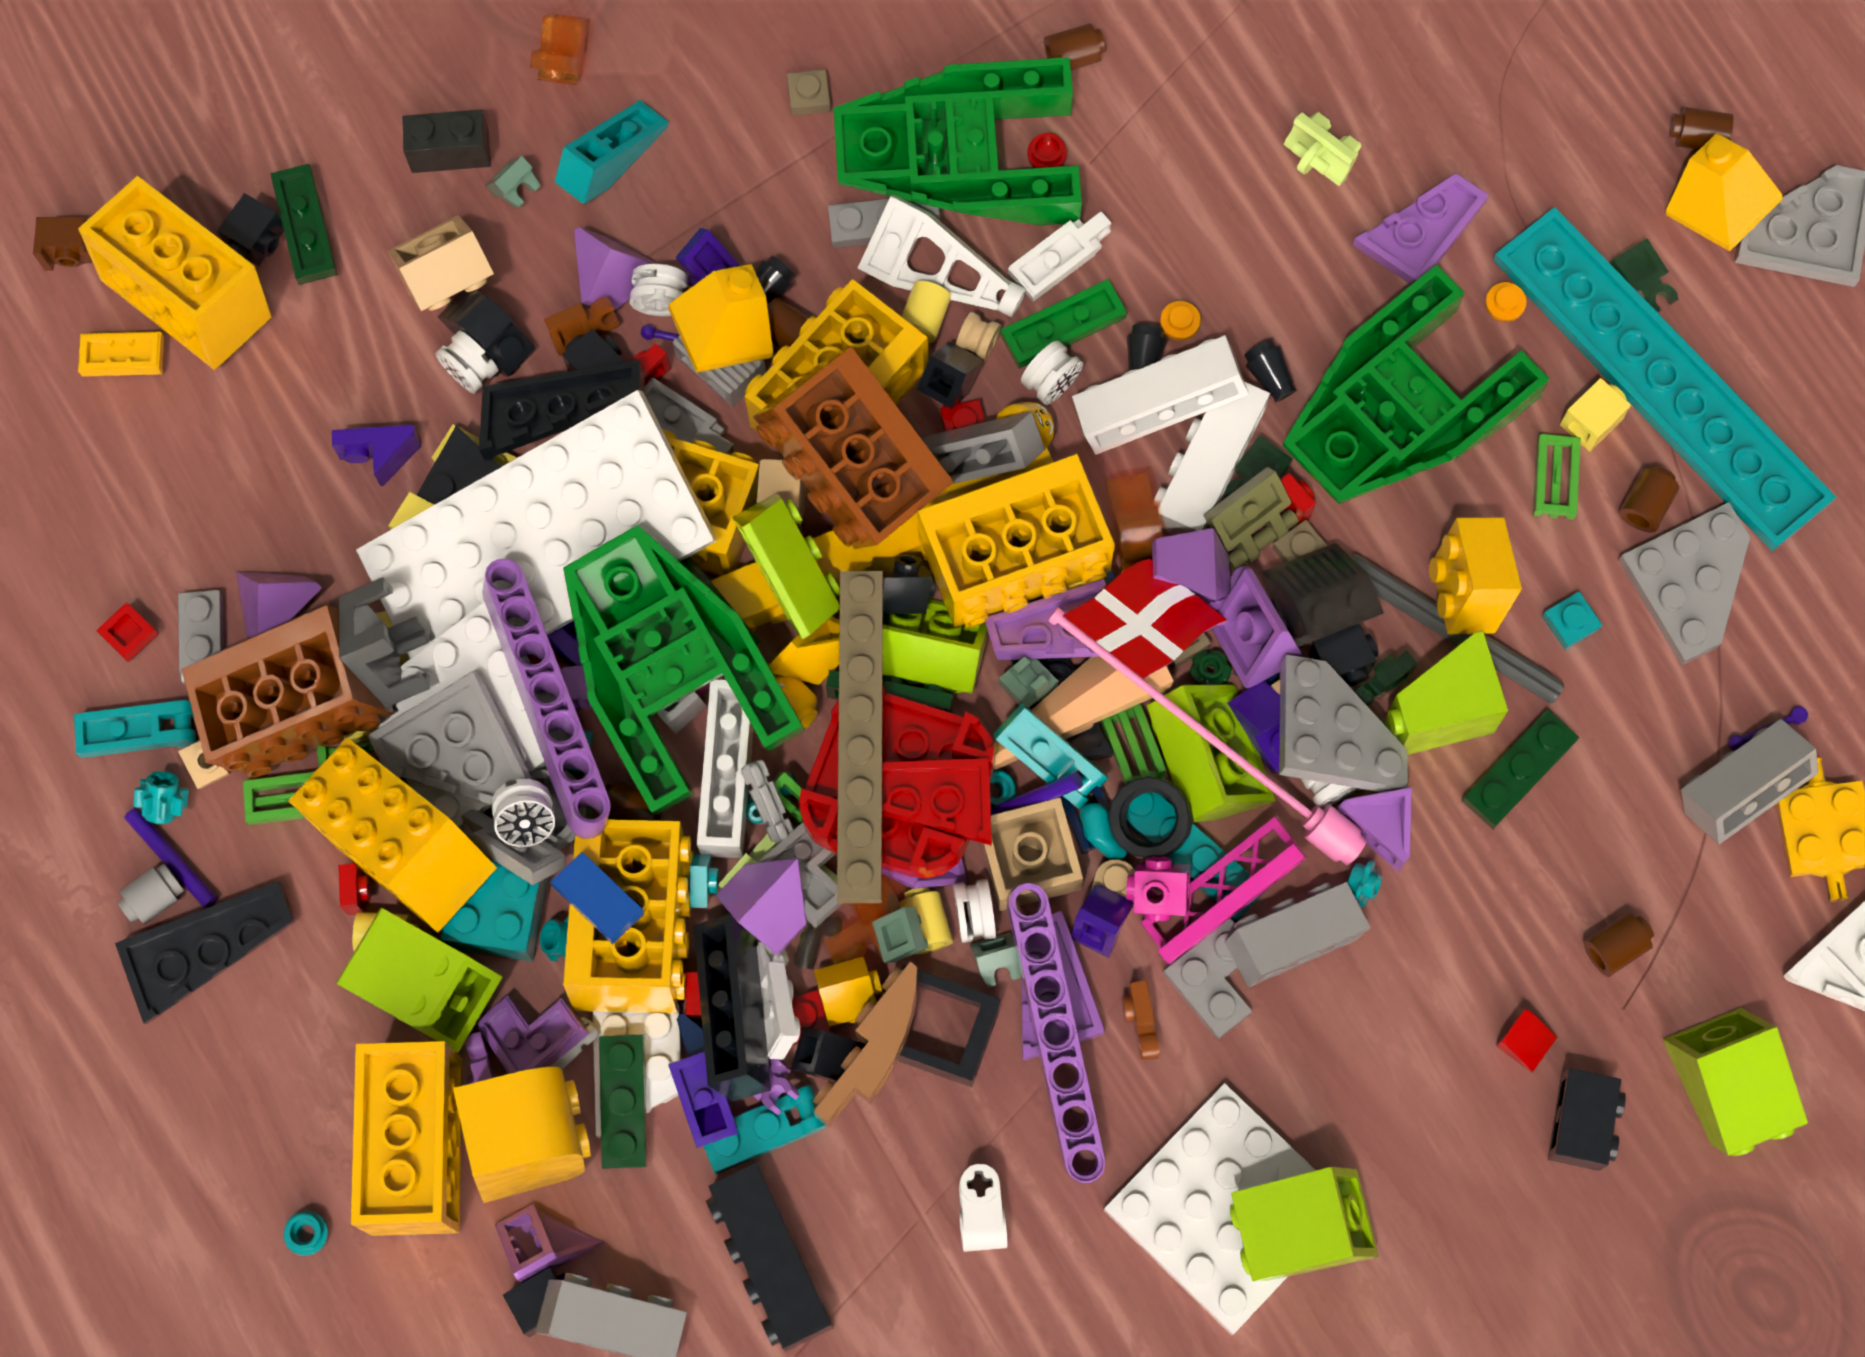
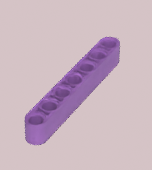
M497 559L491 562L485 571L482 590L485 605L568 826L572 833L580 838H595L606 827L611 808L608 794L523 571L513 560ZM503 580L509 582L513 587L500 589L494 586L493 583ZM517 617L523 619L527 624L522 627H515L509 624L507 620ZM534 655L541 662L530 665L522 661L521 657ZM546 692L553 695L556 700L551 703H544L539 701L535 695ZM561 730L566 732L570 739L557 741L549 733ZM572 768L578 769L583 772L585 777L581 780H572L564 774V771ZM583 807L594 808L600 817L586 819L580 815L578 810Z
M1024 883L1014 887L1009 892L1006 899L1007 911L1061 1160L1065 1171L1074 1180L1081 1183H1091L1103 1174L1105 1157L1049 900L1045 891L1040 886L1033 883ZM1024 890L1032 891L1039 900L1036 912L1029 916L1021 914L1016 908V898ZM1034 933L1042 934L1048 942L1047 952L1040 958L1030 957L1025 950L1026 939ZM1044 976L1052 977L1057 984V993L1049 1001L1039 1000L1034 992L1036 982ZM1054 1019L1061 1020L1067 1028L1065 1039L1058 1044H1050L1044 1037L1046 1024ZM1062 1063H1071L1076 1070L1074 1082L1067 1087L1057 1086L1053 1079L1055 1068ZM1072 1106H1079L1085 1112V1122L1076 1130L1066 1129L1063 1124L1064 1112ZM1081 1150L1092 1151L1095 1157L1093 1168L1086 1173H1078L1074 1171L1072 1166L1074 1155Z

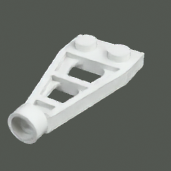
M896 195L890 196L858 266V269L893 287L911 290L916 281H929L938 284L949 291L951 300L997 310L1011 318L1015 315L1026 293V288L1006 279L930 212ZM919 237L929 238L944 252L945 261L940 272L937 274L929 275L916 272L908 266L907 260ZM956 260H962L979 272L981 279L975 290L968 291L951 285L948 282V276ZM1001 289L1006 290L1001 301L997 300V292Z

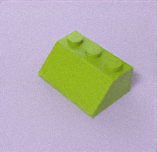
M775 493L732 517L790 625L802 639L811 635L840 610V605L836 599L840 595V588L830 572L825 575L821 572L816 561L822 558V555L812 537L809 535L803 538L796 524L801 522L802 518L791 499L784 502L782 497Z
M933 599L928 601L926 614H883V674L902 678V680L911 684L925 683L937 685L951 693L966 692L972 694L979 675L989 634L986 623L984 622L969 628L963 624L954 628L945 603Z
M1182 685L1164 695L1267 776L1259 753L1227 704L1228 701L1238 696L1235 685ZM1155 700L1146 705L1152 720L1153 731L1158 737L1165 758L1166 769L1171 775L1173 784L1183 790L1191 803L1193 822L1219 820L1276 801L1273 792L1158 701Z

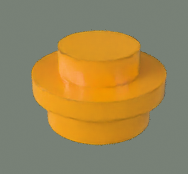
M1509 282L1494 285L1488 291L1485 299L1488 313L1492 318L1500 322H1510L1518 319L1523 314L1527 303L1523 290Z
M1175 301L1168 304L1163 309L1160 317V326L1169 338L1177 341L1192 338L1198 332L1201 323L1200 313L1197 308L1185 301Z

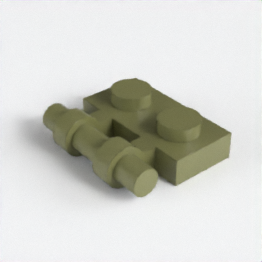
M1268 467L1203 515L1209 528H1214L1224 549L1230 551L1232 548H1236V550L1228 555L1229 567L1234 571L1245 562L1251 564L1259 558L1262 549L1273 541L1279 540L1288 533L1291 527L1299 522L1296 514L1290 509L1280 515V512L1292 504L1276 471ZM1264 525V528L1261 531H1259L1257 534L1251 537L1252 533H1254L1257 529Z

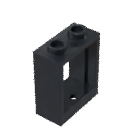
M917 970V986L979 1007L980 1009L960 1065L905 1045L898 1061L973 1087L1001 1009L1002 999Z

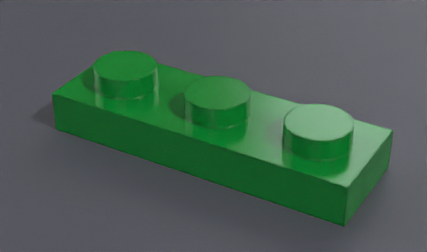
M1107 279L1000 329V336L1018 369L1029 365L1037 354L1050 343L1058 340L1067 347L1126 319L1127 311Z

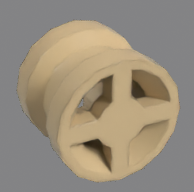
M970 312L961 327L956 345L966 351L975 352L977 357L987 361L996 346L1002 325L994 321L990 323L981 321L980 315Z

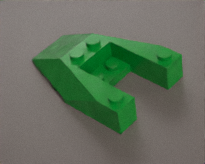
M1070 57L951 64L943 67L942 72L920 80L919 76L905 81L904 86L883 94L877 91L834 107L838 184L886 196L896 195L907 201L962 214L1039 226L1066 224L1070 220L1072 222L1080 220L1082 199L1079 166L998 171L995 120L1070 116L1073 97Z
M1437 264L1346 338L1332 365L1327 369L1310 401L1307 402L1283 442L1282 446L1338 504L1459 458L1510 424L1539 400L1550 380L1522 350L1462 400L1432 371L1412 349L1457 313L1465 293Z
M639 525L563 567L572 618L577 633L580 660L585 675L588 701L651 813L659 815L694 795L692 788L651 716L722 675L725 677L765 749L771 751L806 731L739 614L713 593L711 589L694 576Z

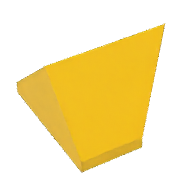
M833 616L830 617L804 639L797 634L768 665L774 674L793 677L819 685L828 676L829 670L833 671L839 665L840 620Z

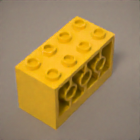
M136 176L78 228L100 281L213 370H216L272 318L255 266L139 176Z
M852 279L844 288L838 287L833 291L826 302V308L817 318L811 316L803 324L799 337L790 347L785 345L777 352L772 361L773 366L763 376L761 374L757 375L748 384L744 397L750 427L757 432L756 426L759 424L753 418L756 413L825 358L851 346L895 405H897L924 373L929 361L928 337Z
M662 429L718 539L717 542L690 557L704 573L717 577L737 570L746 542L732 517L757 504L759 464L746 454L734 452L731 456L716 451L713 445L704 441L695 440L693 443L677 439L675 434Z
M1077 454L918 511L919 540L954 628L963 624L967 628L980 625L988 620V615L1002 610L1005 613L1015 612L1026 607L1028 601L1041 596L1044 599H1048L1053 595L1066 592L1068 586L1083 582L1086 585L1102 580L1107 576L1106 573L1111 571L1115 544Z
M348 737L288 800L340 852L356 863L358 867L437 933L497 869L449 817Z
M607 820L604 831L595 838L584 839L575 835L573 860L583 852L643 909L644 915L614 944H611L570 904L563 986L574 1011L677 1014L678 999H686V973H683V961L681 958H688L689 932H686V923L683 917H691L692 910L690 907V892L688 891V877H690V864L694 851H691L690 836L683 835L680 821Z
M445 1041L356 1044L351 1225L371 1236L460 1233L461 1122L453 1088L462 1086L463 1059Z

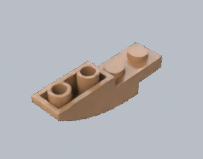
M909 962L904 970L899 967L894 969L882 986L886 990L885 994L876 1005L872 1001L868 1002L856 1017L855 1023L859 1025L855 1030L856 1036L866 1046L863 1049L856 1046L849 1053L841 1065V1068L845 1070L835 1084L828 1081L813 1100L818 1105L814 1110L815 1117L830 1128L856 1094L871 1104L897 1064L911 1027L917 998L918 971L917 966Z

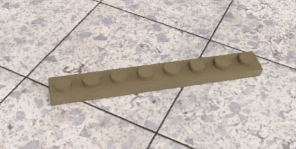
M840 571L838 904L882 903L883 571Z

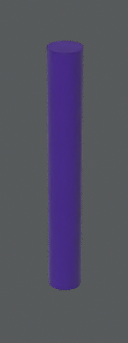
M1077 772L1066 775L991 807V815L1059 798L1082 788V778Z
M137 807L127 812L124 819L203 908L206 909L214 905L218 897L152 823L142 816V812Z

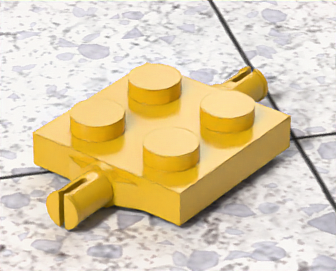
M1817 757L1818 774L1810 779L1807 785L1796 789L1776 804L1789 877L1805 875L1826 877L1830 902L1844 901L1849 899L1844 875L1854 869L1865 868V790L1863 781L1839 784L1825 782L1822 758Z

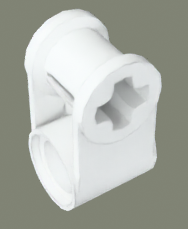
M986 1164L972 1165L964 1171L959 1181L961 1207L959 1216L963 1252L1007 1248L1006 1220L1004 1208H1002L998 1174ZM975 1174H982L983 1181L991 1183V1187L985 1190L983 1197H977L976 1191L967 1187L968 1183L973 1182Z

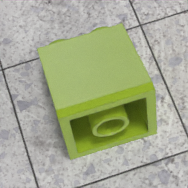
M1484 632L1474 633L1396 695L1390 710H1388L1385 718L1386 721L1382 723L1407 749V755L1494 734L1507 714L1508 708Z
M1738 1008L1663 1038L1667 1052L1710 1144L1726 1155L1740 1156L1754 1150L1756 1144L1769 1139L1778 1140L1789 1137L1795 1132L1794 1129L1808 1124L1777 1026L1743 1008Z
M1327 1167L1231 1193L1233 1204L1230 1205V1216L1236 1230H1240L1244 1246L1240 1251L1241 1262L1245 1272L1251 1275L1252 1282L1270 1281L1379 1257L1357 1169Z

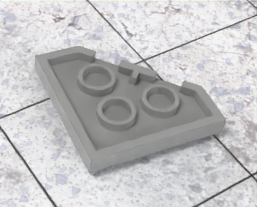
M1835 165L1825 171L1821 177L1806 186H1800L1782 197L1783 200L1738 243L1735 263L1855 287L1860 279L1865 248V171Z
M1729 502L1621 555L1618 560L1681 666L1717 649L1723 640L1750 540L1748 532Z
M1288 654L1284 656L1280 662L1279 775L1377 792L1408 788L1407 749L1327 661Z
M470 673L367 735L381 764L396 776L473 798L492 805V798L496 790L503 784L507 786L516 784V779L533 780L479 673Z

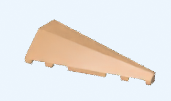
M1097 656L1090 657L1031 711L1060 736L1068 739L1091 729L1093 724L1153 697L1102 657ZM1166 666L1144 679L1161 694L1170 691L1174 682ZM998 741L993 744L995 746L994 770L1019 760Z

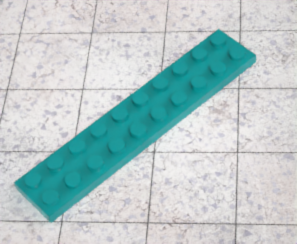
M1556 207L1552 208L1495 254L1493 261L1523 290L1525 295L1612 385L1618 387L1625 394L1627 401L1725 503H1730L1737 516L1772 552L1835 500L1836 496Z

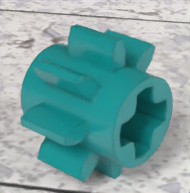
M153 772L146 779H140V786L134 789L133 807L142 808V816L149 822L156 824L170 823L176 816H182V810L188 804L189 789L180 788L179 778L170 772Z

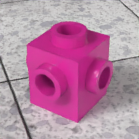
M1147 857L1146 863L1139 862L1135 869V875L1128 874L1126 896L1127 900L1134 901V914H1144V918L1150 921L1170 920V915L1186 916L1190 907L1191 865L1172 864V859L1168 857ZM1154 886L1161 888L1162 891L1156 890Z

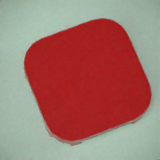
M883 686L882 762L989 758V779L991 781L995 762V746H993L991 736L982 726L979 718L966 711L964 717L894 696L886 693L885 686ZM839 699L831 710V721L805 789L801 788L799 808L805 831L816 844L834 853H837ZM882 816V868L910 877L928 879L944 875L955 867L966 851L969 839Z

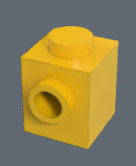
M864 957L814 970L829 1027L844 1022L855 1023L856 1017L865 1005L870 1001L876 1005L875 997L883 995L877 970L868 972Z

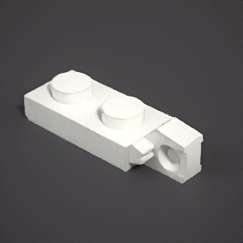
M1102 211L1085 224L1079 219L1075 222L1070 220L1011 264L1008 268V274L1018 285L1026 288L1025 294L1034 302L1095 256L1102 248L1099 242L1111 232L1110 225L1112 223Z
M759 942L757 954L769 1059L784 1060L792 1044L797 1042L800 1034V1022L798 1017H795L793 1014L791 1003L793 999V984L791 980H787L785 969L789 958L785 949L779 955H776L762 942Z

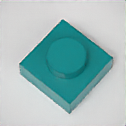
M1580 592L1545 611L1542 615V618L1564 650L1571 648L1596 633L1603 626Z
M694 854L690 864V907L707 908L711 894H718L719 869L711 868V854Z

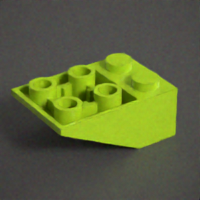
M380 908L337 979L336 984L436 1042L445 1041L458 1053L497 988L502 976L389 911Z

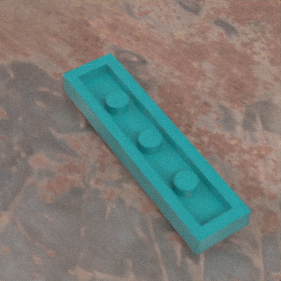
M1153 792L1141 794L1128 807L1126 815L1127 826L1146 843L1161 842L1171 834L1175 827V808L1160 794ZM1192 824L1190 836L1182 847L1165 857L1171 858L1172 864H1190V882H1193L1227 855V853ZM1233 861L1226 868L1225 885L1239 887L1250 878V873L1236 861ZM1220 872L1207 883L1219 884ZM1200 887L1199 890L1216 904L1218 889ZM1224 890L1223 899L1233 891ZM1262 894L1234 915L1232 919L1238 922Z

